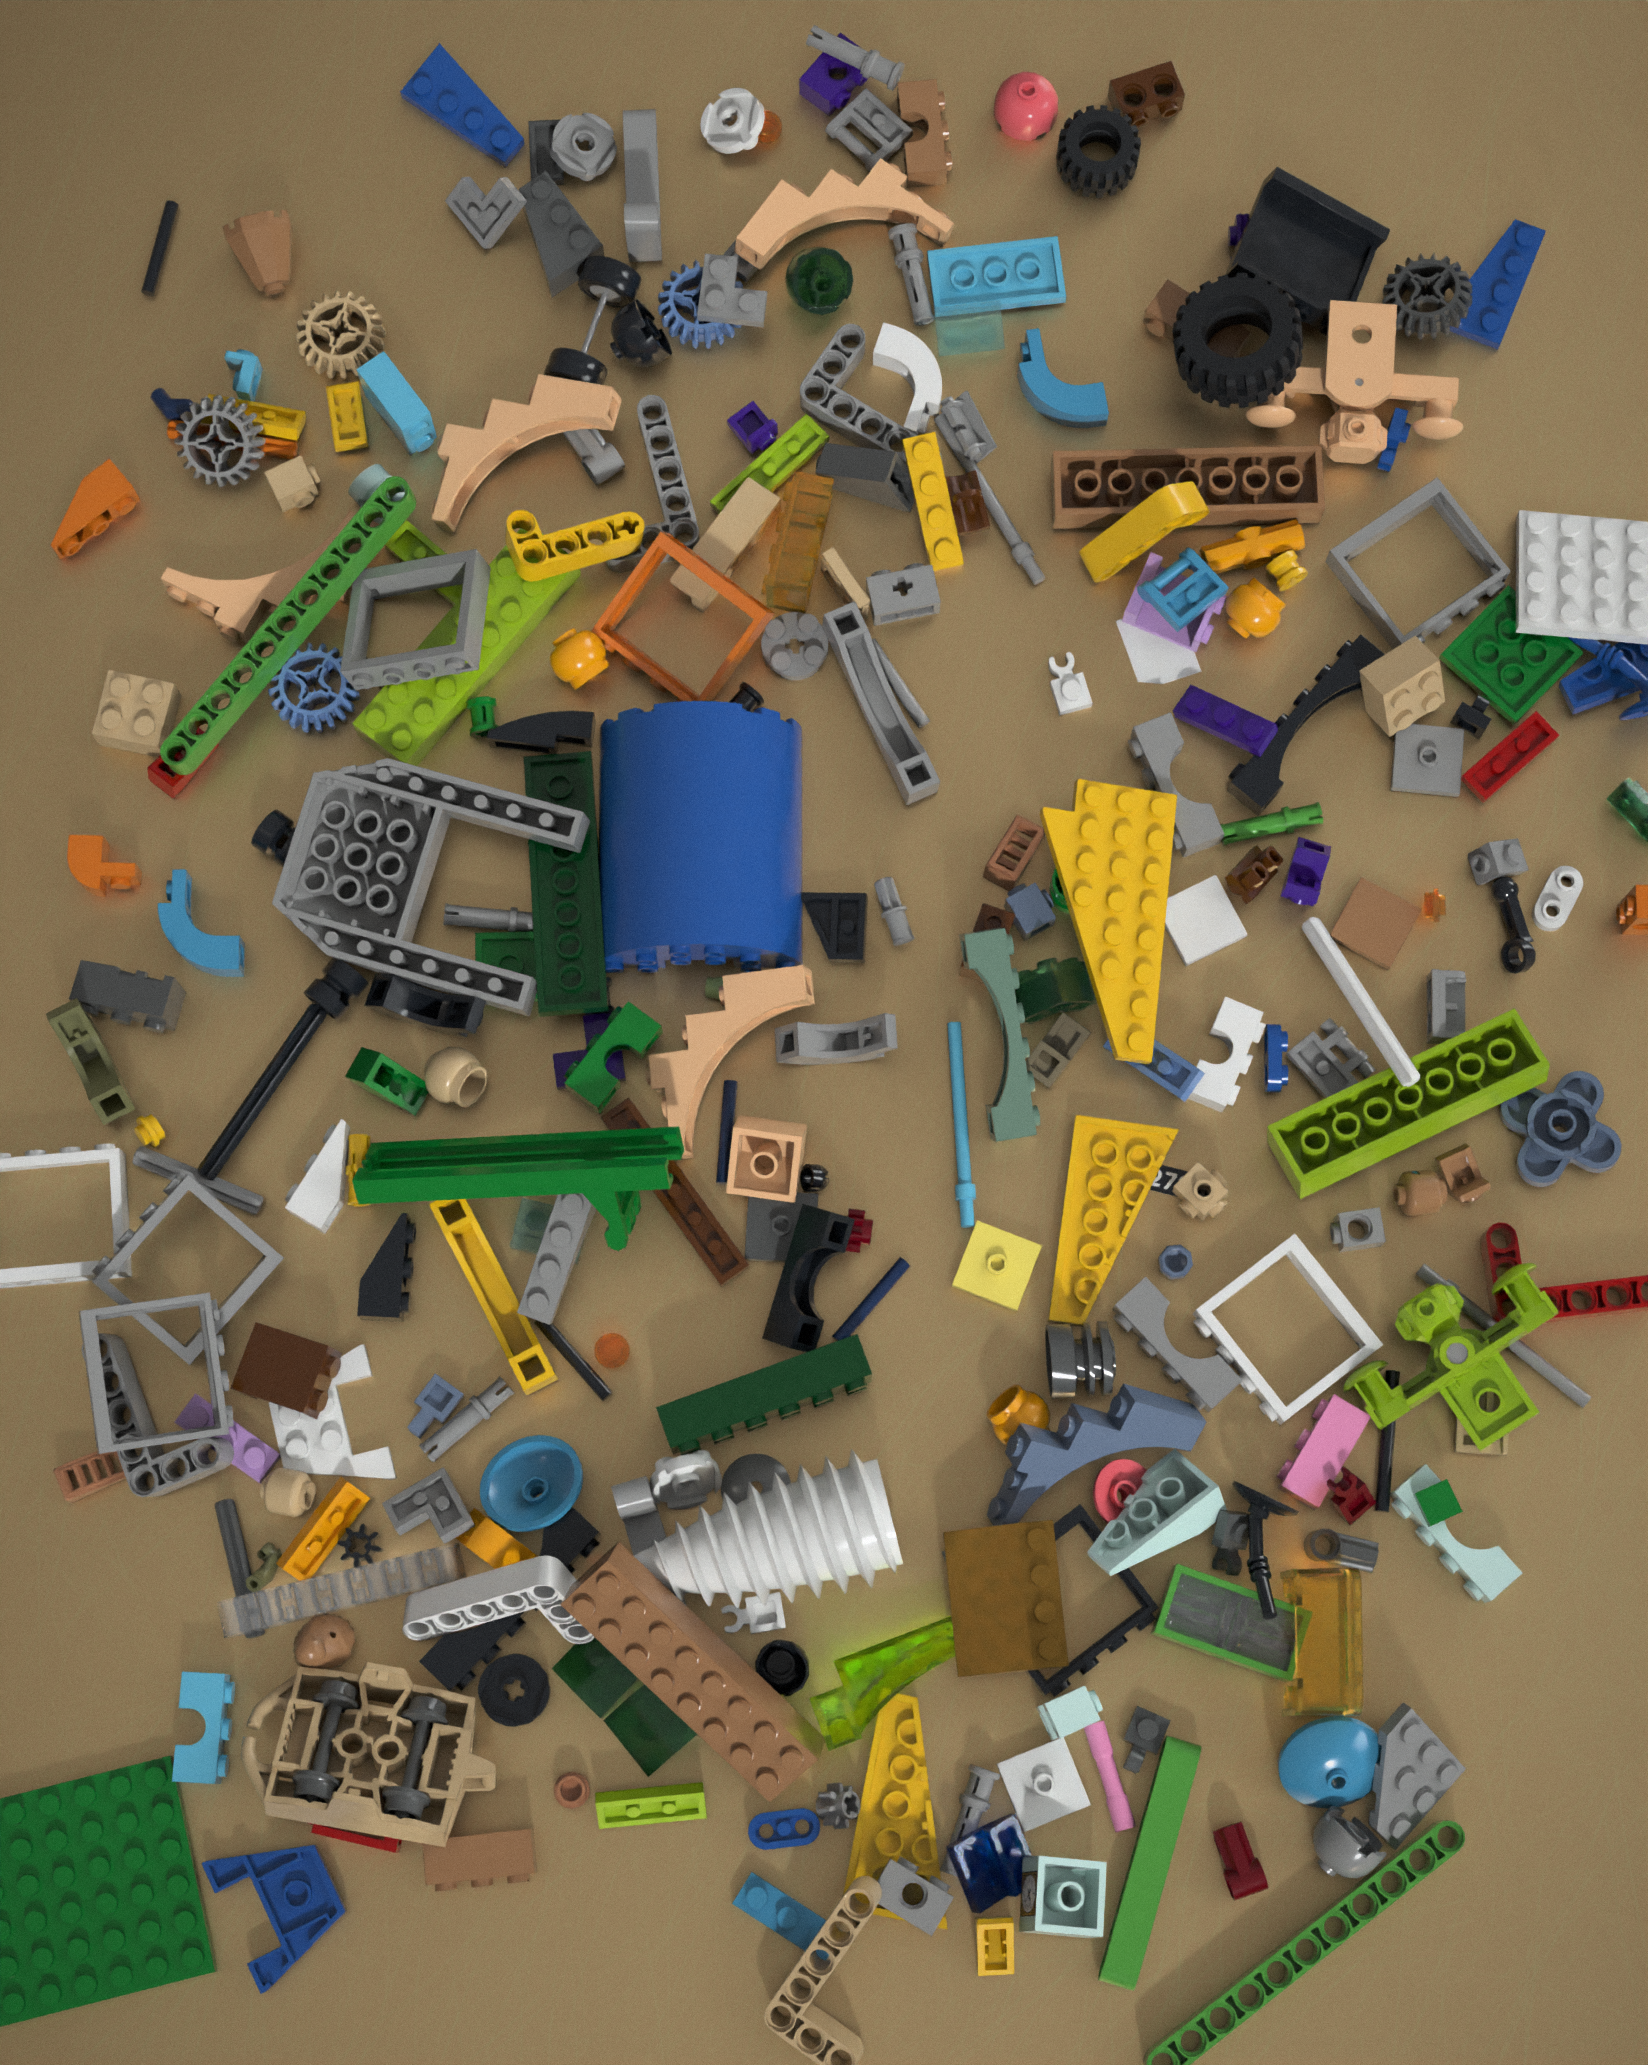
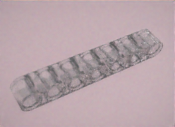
M455 1543L217 1602V1608L224 1638H231L309 1619L315 1615H326L419 1592L460 1580L467 1576L460 1545Z

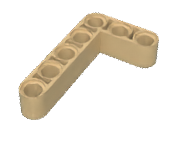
M869 1876L858 1877L851 1883L775 1993L764 2013V2021L771 2031L818 2065H858L864 2052V2045L861 2039L814 2005L812 2000L880 1902L882 1897L880 1884ZM855 1893L865 1894L869 1898L870 1903L864 1904L859 1902L855 1897ZM842 1921L846 1923L850 1931L843 1932L839 1930L835 1922ZM816 1950L826 1951L830 1956V1960L821 1959L817 1955ZM796 1978L807 1980L811 1988L800 1986ZM777 2006L787 2008L791 2016L781 2014ZM807 2028L816 2029L821 2037L815 2038L811 2036ZM837 2050L848 2052L851 2059L840 2057Z

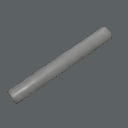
M872 639L888 683L918 728L924 727L930 722L929 718L876 639Z

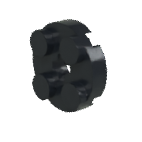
M509 1654L499 1657L485 1668L479 1680L478 1694L482 1707L493 1721L501 1725L517 1727L532 1723L545 1711L549 1703L551 1687L548 1674L536 1660L522 1654ZM515 1680L521 1681L520 1688L525 1690L522 1697L517 1696L514 1701L508 1699L509 1693L505 1691L506 1684L513 1685Z

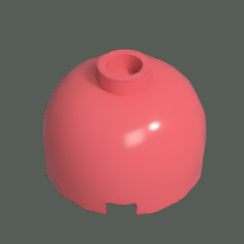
M1020 72L1011 75L1002 82L995 95L993 114L995 120L997 119V122L1001 125V130L1006 135L1016 140L1031 141L1044 132L1048 133L1054 126L1058 115V96L1054 86L1047 78L1035 72Z

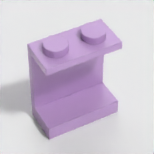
M1151 552L1125 609L1122 622L1197 652L1201 642L1204 644L1208 643L1214 629V625L1209 624L1213 613L1220 615L1227 596H1222L1177 632L1137 592V587L1144 581L1150 582L1166 569L1161 566L1163 557ZM1180 574L1159 592L1166 596L1188 577Z

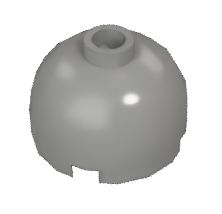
M1331 1806L1316 1824L1312 1837L1315 1852L1320 1858L1318 1860L1319 1866L1331 1876L1339 1874L1345 1878L1357 1879L1367 1875L1386 1857V1852H1379L1383 1846L1382 1843L1356 1817L1350 1822L1341 1816L1345 1812L1344 1809Z

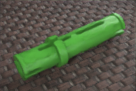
M1319 802L1293 809L1286 806L1282 807L1279 812L1220 824L1224 832V837L1221 841L1222 845L1225 846L1230 843L1284 831L1286 834L1294 833V829L1323 824V817L1320 816L1323 814Z

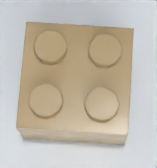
M1413 636L1359 670L1366 713L1389 737L1400 730L1408 728L1414 721L1428 712L1435 711L1445 702L1440 660L1416 636Z
M108 670L92 735L100 746L159 757L161 746L171 734L181 699L178 688L172 682Z

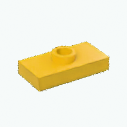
M359 381L326 386L335 451L341 452L369 447Z

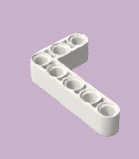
M546 1555L409 1595L406 1598L402 1628L403 1634L409 1639L422 1641L538 1608L567 1641L575 1644H584L592 1641L594 1638L587 1629L560 1605L570 1586L576 1581V1578L560 1560Z

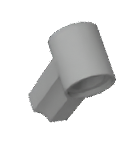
M579 429L563 432L566 439L582 459L581 463L585 471L596 485H599L625 468L624 461L616 448L610 442L606 443L597 429Z

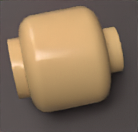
M276 1468L270 1473L268 1478L262 1481L260 1496L264 1499L265 1507L271 1513L297 1517L312 1507L316 1496V1487L311 1482L310 1476L304 1471Z

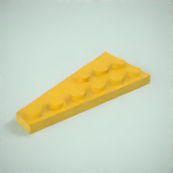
M1075 1115L1048 1322L1082 1326L1083 1322L1086 1321L1179 1129Z

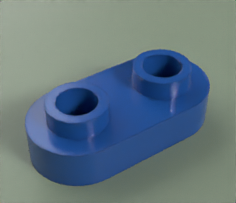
M1266 1024L1264 1030L1265 1092H1281V1087L1288 1085V1065H1282V1052H1287L1288 1033L1281 1030L1280 1024Z
M805 1808L761 1813L751 1820L748 1827L750 1841L756 1847L763 1850L808 1845L818 1837L820 1832L818 1817L814 1812ZM803 1819L809 1823L807 1833L800 1834L796 1831L795 1824L798 1820ZM763 1824H770L773 1827V1835L770 1838H763L760 1835L759 1829Z

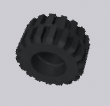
M1094 105L1087 106L1085 113L1080 109L1074 112L1073 119L1068 118L1065 121L1064 129L1061 128L1056 155L1057 170L1062 172L1061 179L1064 183L1071 182V190L1076 192L1080 189L1083 191L1082 196L1089 197L1090 193L1096 194V198H1103L1106 192H1108L1109 196L1115 195L1118 187L1123 190L1128 186V180L1132 181L1138 164L1141 139L1138 137L1139 131L1136 125L1131 126L1132 119L1128 115L1121 117V110L1114 108L1113 112L1108 111L1107 105H1100L1098 110L1094 109ZM1098 142L1108 145L1116 155L1106 161H1095L1086 157L1082 153L1081 148L1089 143Z

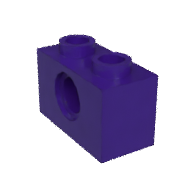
M841 32L837 35V37L858 46ZM822 52L799 79V94L830 117L837 108L841 110L848 103L854 88L857 85H864L868 79L862 77V74H860L861 70ZM833 74H841L845 77L842 79H833L830 76H832Z

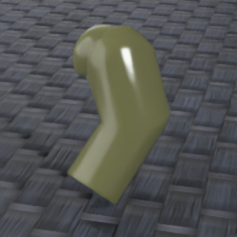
M267 1542L257 1552L258 1558L263 1560L264 1563L246 1579V1586L251 1592H259L273 1580L279 1566L276 1562L282 1556L280 1548L276 1549L273 1543Z

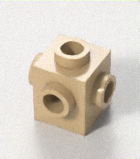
M1199 1162L1173 1187L1172 1192L1181 1200L1178 1205L1191 1218H1194L1196 1215L1202 1221L1208 1215L1215 1218L1228 1204L1224 1200L1228 1194V1190L1225 1188L1227 1185L1226 1180L1214 1169L1209 1172ZM1198 1191H1204L1208 1196H1200Z

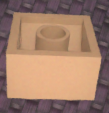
M739 1115L733 1126L726 1193L795 1203L804 1158L807 1124Z

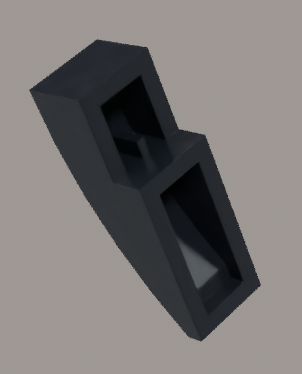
M558 711L531 715L505 723L488 731L487 740L490 748L543 755L557 754L559 744L592 748L596 726L594 712Z

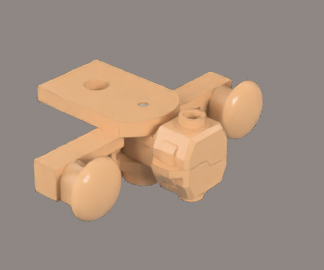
M1330 300L1328 306L1325 368H1297L1293 381L1289 384L1284 382L1285 390L1277 396L1273 394L1268 395V401L1259 405L1257 403L1256 407L1248 409L1245 413L1246 418L1256 426L1280 428L1292 423L1296 417L1294 411L1285 408V398H1294L1296 392L1327 395L1336 413L1330 417L1328 422L1320 427L1319 445H1322L1326 450V455L1334 462L1368 463L1387 448L1388 431L1381 425L1380 419L1373 412L1374 407L1382 404L1387 399L1413 400L1414 407H1424L1423 419L1413 423L1414 431L1424 438L1432 440L1449 439L1457 436L1463 430V424L1458 420L1452 419V409L1455 408L1458 401L1459 378L1394 373L1397 305ZM1356 330H1365L1370 336V341L1364 344L1357 343L1353 339L1352 333Z

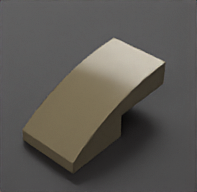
M1063 1012L1026 1060L1027 1072L1032 1071L1033 1076L1050 1088L1092 1032Z

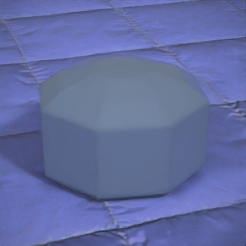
M1180 1244L1167 1246L1158 1257L1160 1272L1170 1280L1184 1278L1193 1266L1191 1252Z

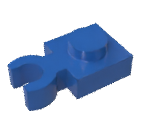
M1395 407L1387 430V448L1381 452L1377 469L1390 472L1399 442L1406 443L1411 424L1405 422L1408 410Z

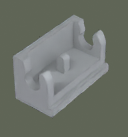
M1432 969L1427 975V1044H1441L1465 1032L1466 976L1464 971Z

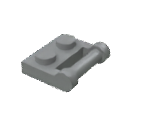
M867 88L848 104L825 129V132L832 139H839L866 164L865 168L869 172L880 158L886 162L913 136V130ZM851 122L880 149L873 153L849 132L845 126Z

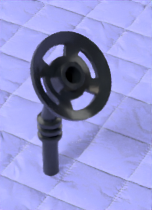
M1233 1481L1232 1485L1235 1490L1250 1504L1247 1510L1251 1512L1248 1517L1249 1559L1247 1560L1250 1579L1256 1585L1263 1618L1266 1620L1277 1617V1611L1269 1579L1272 1577L1269 1571L1270 1566L1268 1558L1263 1554V1519L1267 1520L1269 1514L1296 1516L1299 1511Z

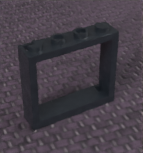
M1081 1504L1054 1523L1055 1542L1077 1525L1080 1526L1092 1543L1096 1541L1102 1532ZM1129 1568L1116 1573V1575L1141 1608L1069 1662V1666L1063 1667L1046 1680L1039 1670L1025 1671L1043 1696L1049 1692L1054 1697L1071 1685L1067 1678L1078 1670L1084 1675L1100 1663L1096 1656L1107 1648L1110 1653H1113L1128 1641L1124 1636L1128 1631L1136 1627L1140 1632L1156 1619L1152 1613L1159 1607Z

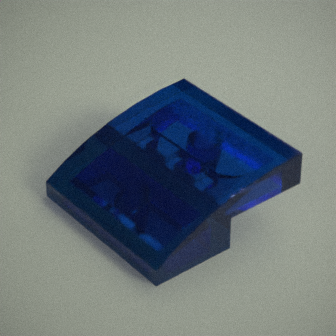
M1011 1813L992 1821L946 1846L972 1913H982L1006 1896L1016 1897L1021 1894L1023 1857H1030L1032 1853L1016 1814Z

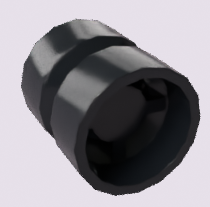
M279 810L272 811L256 829L251 841L252 846L266 856L274 855V861L283 867L296 827L294 828V821Z
M332 958L322 970L324 977L322 979L315 978L304 991V995L311 1002L323 1008L327 1015L339 1021L350 1008V998H358L369 983L346 962Z

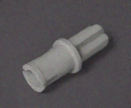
M885 877L877 880L874 886L883 910L881 918L886 919L893 945L899 946L913 941L915 938L905 914L907 907L906 905L902 906L893 878Z

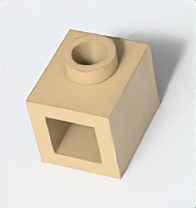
M301 455L264 472L283 512L294 507H305L315 497L319 496L315 484L321 481L312 463L306 466Z

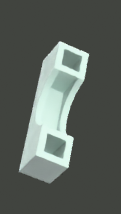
M1425 1464L1390 1493L1394 1500L1391 1505L1402 1518L1407 1519L1409 1517L1418 1527L1415 1530L1416 1534L1427 1546L1430 1547L1433 1544L1442 1554L1439 1557L1441 1563L1452 1574L1457 1571L1466 1581L1463 1587L1476 1601L1481 1599L1484 1603L1490 1602L1516 1580L1522 1572L1499 1546L1489 1549H1472L1459 1543L1449 1532L1445 1520L1428 1527L1413 1494L1441 1482V1480Z
M1086 1686L1074 1689L1036 1707L1051 1740L1063 1738L1101 1720L1098 1712L1103 1710L1094 1690L1088 1692Z

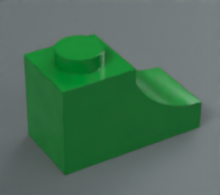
M361 1047L345 1075L347 1079L367 1092L390 1102L416 1116L429 1093L424 1080L384 1054Z

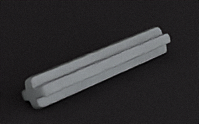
M140 1146L134 1154L132 1162L135 1166L171 1181L176 1176L182 1179L187 1174L215 1199L255 1215L262 1207L264 1198L261 1195L218 1177L213 1181L201 1176L196 1168L144 1146Z

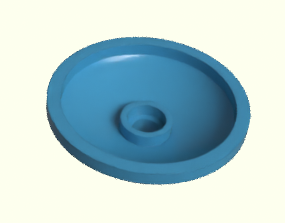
M535 1435L514 1441L492 1458L483 1473L480 1482L482 1506L490 1519L504 1529L516 1532H530L545 1528L562 1518L576 1502L583 1485L581 1461L569 1444L556 1437Z
M1344 1716L1324 1717L1303 1725L1286 1740L1278 1757V1773L1283 1787L1295 1800L1315 1808L1342 1807L1362 1799L1372 1791L1375 1763H1380L1382 1746L1378 1744V1734L1368 1724L1358 1719Z

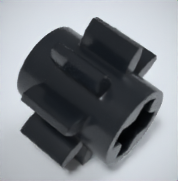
M361 1524L359 1532H354L347 1527L346 1533L349 1536L346 1541L341 1540L337 1542L338 1545L345 1547L346 1551L340 1559L347 1561L351 1557L354 1558L353 1565L355 1569L360 1568L361 1561H367L369 1564L375 1565L372 1556L375 1552H383V1549L376 1546L374 1542L380 1534L373 1532L368 1536L365 1524ZM356 1539L368 1541L364 1546L365 1554L353 1553V1550L356 1548L354 1543Z

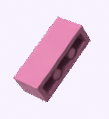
M1335 1394L1328 1401L1323 1398L1320 1400L1312 1414V1417L1317 1420L1311 1431L1307 1429L1302 1431L1294 1445L1295 1448L1299 1449L1293 1462L1287 1459L1277 1475V1478L1282 1480L1278 1486L1279 1490L1313 1510L1321 1505L1329 1491L1327 1480L1331 1479L1334 1482L1370 1419L1369 1414Z

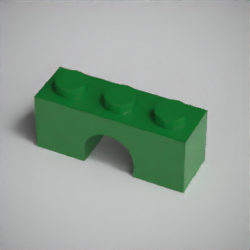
M629 1001L623 1008L618 1006L611 1013L607 1020L609 1026L602 1035L597 1033L590 1040L586 1047L587 1055L581 1062L576 1060L564 1075L567 1079L565 1082L566 1089L599 1114L621 1087L619 1080L606 1070L608 1058L617 1051L625 1050L632 1052L642 1060L663 1033L662 1026Z

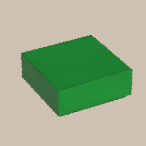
M1447 1479L1413 1494L1428 1527L1463 1512Z

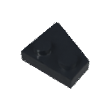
M801 892V899L830 962L865 963L867 894Z

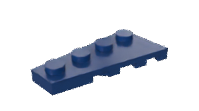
M440 43L400 91L401 97L504 168L508 166L525 144L522 135Z
M1516 219L1513 221L1469 279L1473 290L1471 294L1472 305L1468 308L1469 314L1467 319H1461L1459 328L1450 326L1451 332L1498 350L1545 235V230Z
M1618 642L1613 645L1617 648V652L1622 650L1624 652L1623 656L1648 678L1647 644ZM1597 658L1592 659L1560 680L1558 686L1572 715L1640 690L1617 668L1612 669L1609 667L1610 664L1606 666L1603 664V660L1600 662Z

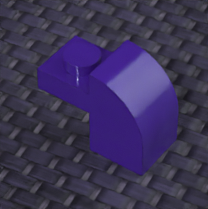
M1298 837L1280 897L1287 898L1300 905H1316L1320 895L1321 882L1330 858L1331 846Z

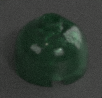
M821 246L803 249L792 258L787 267L785 276L787 293L796 305L807 312L820 315L835 312L840 308L837 306L844 299H848L851 294L853 285L852 268L848 261H845L843 256L834 249Z

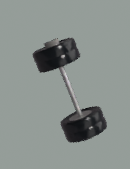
M591 256L586 260L578 280V286L585 295L599 302L581 351L570 348L554 349L549 357L544 375L600 385L604 384L608 372L607 368L599 360L588 355L587 352L604 306L622 308L636 299L642 281L637 271L621 261L605 256Z

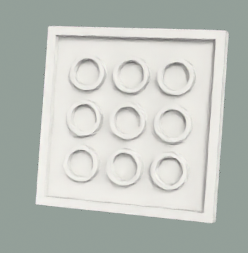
M1519 510L1516 516V633L1648 645V522Z

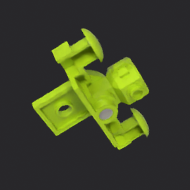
M1534 1263L1519 1264L1507 1270L1496 1280L1492 1287V1295L1505 1291L1516 1309L1485 1331L1462 1329L1459 1322L1464 1300L1454 1286L1437 1283L1425 1289L1398 1309L1395 1326L1404 1340L1416 1341L1431 1346L1432 1349L1428 1355L1426 1370L1403 1385H1398L1391 1390L1380 1374V1371L1389 1363L1384 1360L1372 1361L1359 1367L1347 1378L1343 1386L1344 1393L1356 1388L1367 1404L1365 1407L1366 1411L1378 1429L1381 1430L1440 1391L1479 1451H1482L1540 1412L1499 1352L1559 1314L1546 1292H1540L1529 1276V1273L1537 1265ZM1486 1392H1493L1500 1398V1406L1494 1412H1485L1480 1408L1479 1399Z

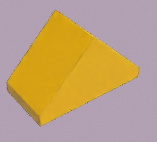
M1013 1917L974 1918L978 1976L1014 1974Z

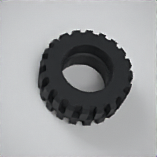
M1237 273V277L1228 278V275L1217 277V282L1211 284L1209 280L1200 285L1198 293L1195 291L1191 292L1185 298L1186 306H1180L1176 313L1177 321L1173 324L1172 333L1178 371L1182 380L1187 381V387L1194 394L1200 392L1201 399L1208 403H1213L1214 400H1217L1220 407L1230 408L1231 404H1238L1239 408L1249 407V403L1257 401L1259 405L1268 401V395L1273 394L1277 396L1285 390L1284 382L1287 384L1291 383L1296 376V369L1301 366L1303 337L1299 309L1295 308V301L1290 294H1283V287L1276 282H1272L1270 285L1267 284L1265 277L1255 275L1254 279L1248 278L1247 273ZM1236 324L1258 327L1269 336L1267 342L1259 350L1238 358L1221 356L1207 346L1217 332Z

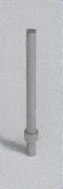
M938 415L934 421L965 472L968 473L976 470L984 503L1012 547V556L1018 565H1023L1033 584H1039L1046 577L1033 558L1035 555L1028 542L1022 540L975 461L970 460L969 456H964V449L955 434L956 430L952 428L946 415Z
M1425 1263L1416 1273L1430 1286L1437 1283L1454 1286L1464 1300L1462 1311L1485 1330L1497 1323L1494 1318L1459 1291L1460 1287L1451 1279L1446 1281ZM1520 1339L1507 1347L1582 1408L1591 1399L1590 1395Z

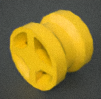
M1294 550L1279 555L1265 568L1270 575H1274L1276 578V586L1279 591H1285L1295 586L1308 575L1305 567L1298 564V556Z

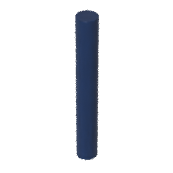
M724 1080L716 1175L717 1184H727L738 1084L735 1080Z
M900 1257L832 1335L836 1341L850 1337L908 1270L910 1265L903 1258Z

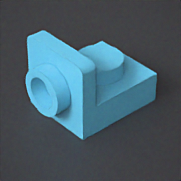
M242 349L236 350V352L226 351L224 358L229 369L236 370L233 379V390L236 391L239 399L255 402L263 371L258 356Z

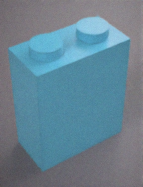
M383 351L356 369L364 395L408 454L412 455L416 451L422 452L433 444L434 439L437 438L430 411L387 354Z

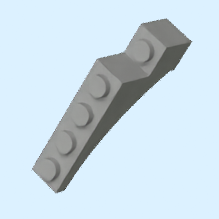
M582 1193L557 1195L517 1311L518 1314L548 1325L552 1324L573 1265L597 1210Z

